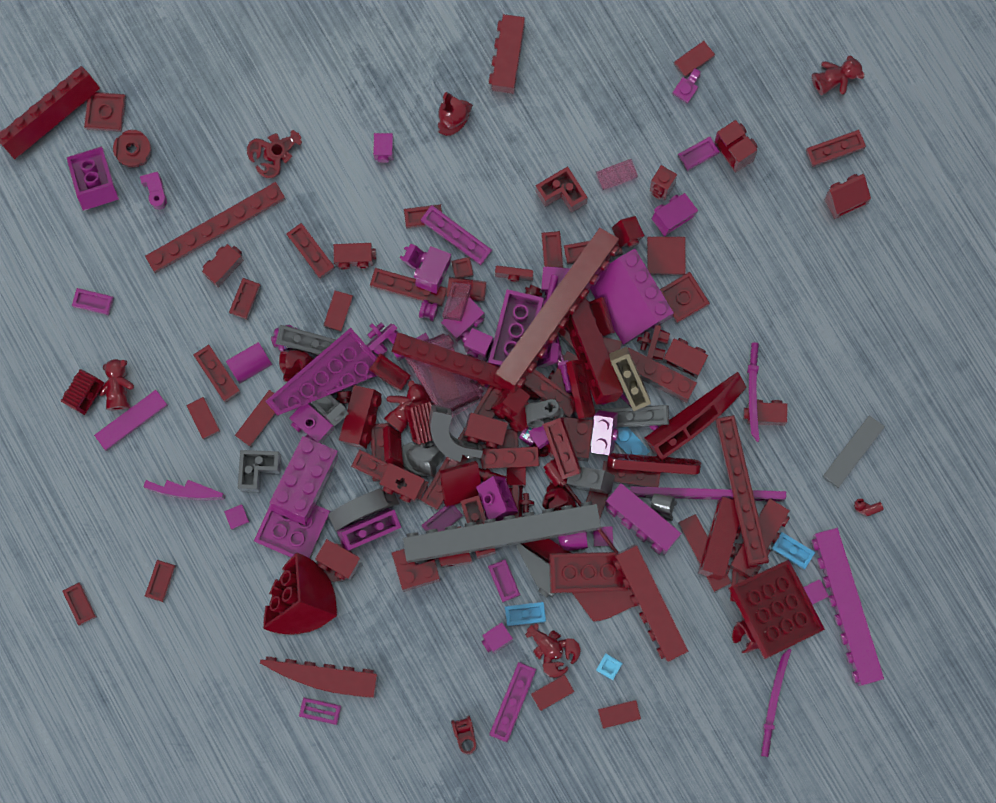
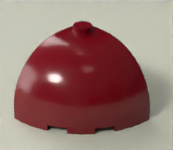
M296 553L283 566L282 570L284 572L279 580L275 579L269 593L272 597L269 606H265L263 629L278 634H302L324 626L337 616L336 596L332 583L323 569L318 567V564L312 559Z

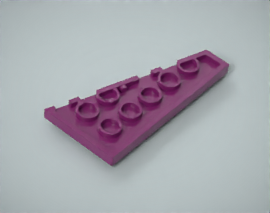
M349 328L265 402L279 416L376 377L377 375L371 372L369 368L377 357L353 329Z

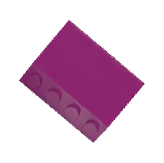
M636 249L611 262L607 269L599 275L597 283L589 288L595 299L605 297L614 331L619 340L622 341L623 346L640 337L645 332L654 329L656 325H661L673 318L674 313Z

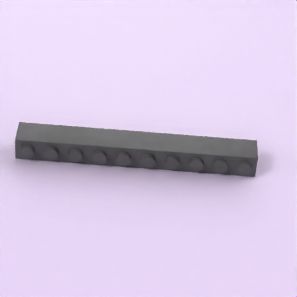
M585 502L581 504V507L573 508V505L561 507L562 510L560 511L546 509L542 510V514L537 515L534 512H528L519 518L511 515L503 517L504 520L497 522L496 519H488L484 521V524L476 525V522L466 523L465 527L457 528L456 525L445 527V531L439 532L438 529H431L422 535H418V532L409 533L407 537L403 538L407 563L600 530L601 524L597 504L593 505L592 502Z

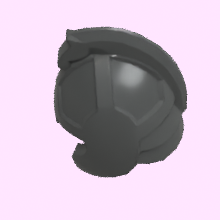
M410 442L402 446L403 465L408 471L418 476L428 475L434 477L436 475V466L442 462L444 454L437 446H434V443L414 444Z

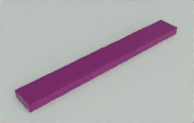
M630 487V491L641 498H653V495L656 493L672 496L675 499L719 500L722 497L734 500L730 489ZM752 490L755 501H768L772 499L775 502H784L786 499V491Z

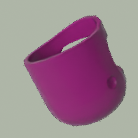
M587 532L558 537L560 546L566 551L588 548Z

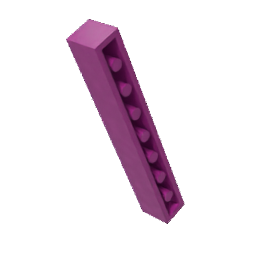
M838 527L813 535L814 539L811 540L814 551H818L819 558H817V563L820 570L823 569L825 574L823 582L825 588H829L831 594L828 596L830 605L835 607L836 610L834 618L837 626H840L842 630L840 634L842 644L846 645L848 649L846 657L848 663L852 664L854 669L852 672L853 680L859 686L883 680L884 676Z

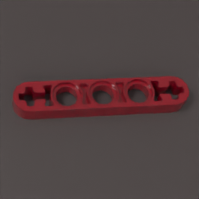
M611 453L608 455L607 466L614 469L696 475L700 473L701 462L695 459L666 457L661 460L657 456Z

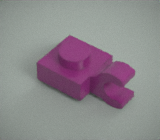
M694 68L688 80L682 77L672 94L688 104L698 90V86L695 83L701 76V72Z

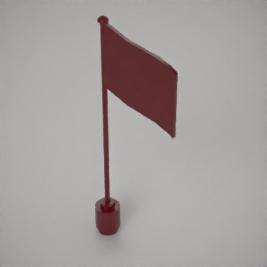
M554 458L543 467L545 474L555 487L558 485L560 487L565 486L581 507V501L569 485L566 484L568 478L562 479ZM602 529L597 530L612 551L618 552ZM630 587L628 591L572 592L592 621L608 619L629 608L636 607L630 597L633 595Z

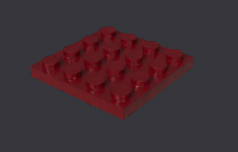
M789 560L728 588L764 659L825 630Z

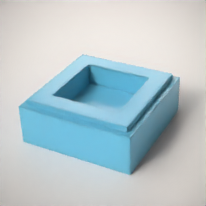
M605 653L596 671L613 680L622 662Z

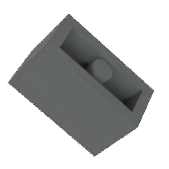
M580 466L582 473L567 479L566 484L577 489L611 494L615 476L604 470Z

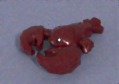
M292 130L290 131L291 136L282 139L279 138L277 133L267 137L271 143L259 138H255L248 143L247 156L252 163L255 162L253 153H256V159L258 160L262 148L264 149V159L273 162V164L260 163L261 166L266 168L265 170H262L258 165L255 167L261 176L274 178L279 175L281 158L284 163L289 161L292 155L288 150H290L294 143L298 145L302 143V137L298 132Z
M538 624L530 625L525 635L527 638L533 637L538 645L533 650L536 657L541 659L544 654L543 672L548 677H561L567 672L569 667L566 666L560 670L558 667L563 666L565 663L551 662L552 659L561 658L563 648L565 647L567 660L570 659V654L572 653L573 659L570 663L574 664L581 653L579 643L571 638L557 641L558 638H561V634L552 630L547 635L538 631Z

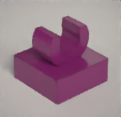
M410 244L409 247H404L406 253L404 256L400 255V259L411 268L417 269L421 264L424 252L416 245Z

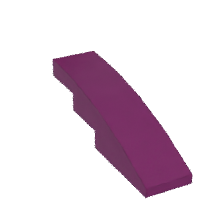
M148 480L145 481L143 486L146 490L186 500H224L226 497L221 492L187 480L185 487L166 480L164 487Z

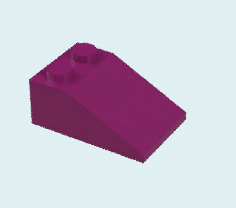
M102 146L66 157L76 196L83 211L119 200Z

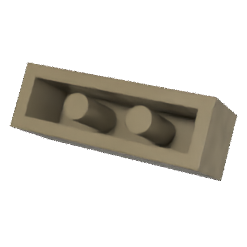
M627 346L610 353V361L633 411L650 405V396Z

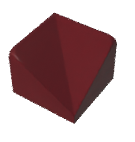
M526 467L507 468L506 482L508 487H513V485L526 487Z

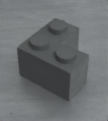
M240 450L238 489L244 492H260L261 473L280 474V452Z

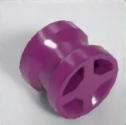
M423 300L419 318L423 319L426 317L434 322L439 304H432L428 300Z

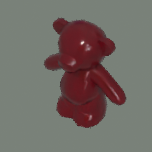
M850 55L841 67L831 62L823 61L821 66L827 69L826 72L813 73L812 82L820 95H825L839 84L840 94H845L848 79H863L865 74L862 71L861 63Z
M112 359L103 365V370L109 379L102 386L99 395L102 397L106 394V410L119 411L131 408L126 396L127 389H134V385L124 378L127 374V360Z
M412 380L408 382L409 390L407 397L387 396L386 398L388 402L400 403L384 419L401 433H403L408 424L405 405L424 399L433 400L432 395L428 393V390L423 385L416 384Z

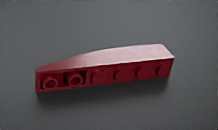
M736 372L669 420V425H661L644 437L652 452L663 460L707 428L747 388L742 377Z
M266 656L265 660L260 659V664L274 672L315 689L367 698H375L378 675L374 674V670L362 669V672L354 671V667L343 666V670L335 669V665L331 664L317 667L315 662L304 661V665L296 664L297 660L285 659V662H278L276 657Z

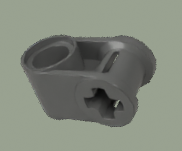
M554 399L530 403L525 407L527 426L531 428L541 427L544 423L564 417V410Z
M655 493L652 498L651 508L666 521H673L672 513L677 501L672 496Z

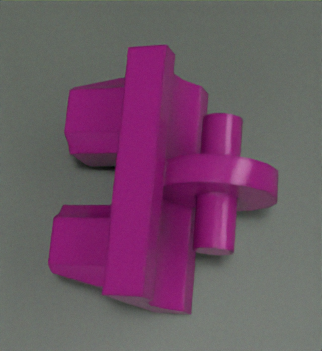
M371 323L369 327L372 331L367 336L370 339L375 335L377 336L366 346L377 355L380 353L383 355L388 349L382 342L387 338L394 344L397 327L390 323L380 332L385 326L382 323L377 326Z

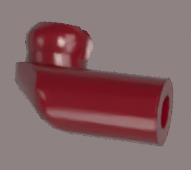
M857 499L854 505L856 511L865 516H870L884 510L881 502L869 505L864 502V499Z

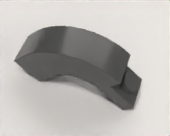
M331 395L311 402L334 427L348 414L345 410L346 408Z
M432 405L429 425L432 439L437 448L447 457L461 462L462 455L470 459L481 458L483 453L481 444L459 440L450 433L451 409Z
M380 488L345 503L328 514L336 532L372 514L395 507L399 502L395 493L390 495Z

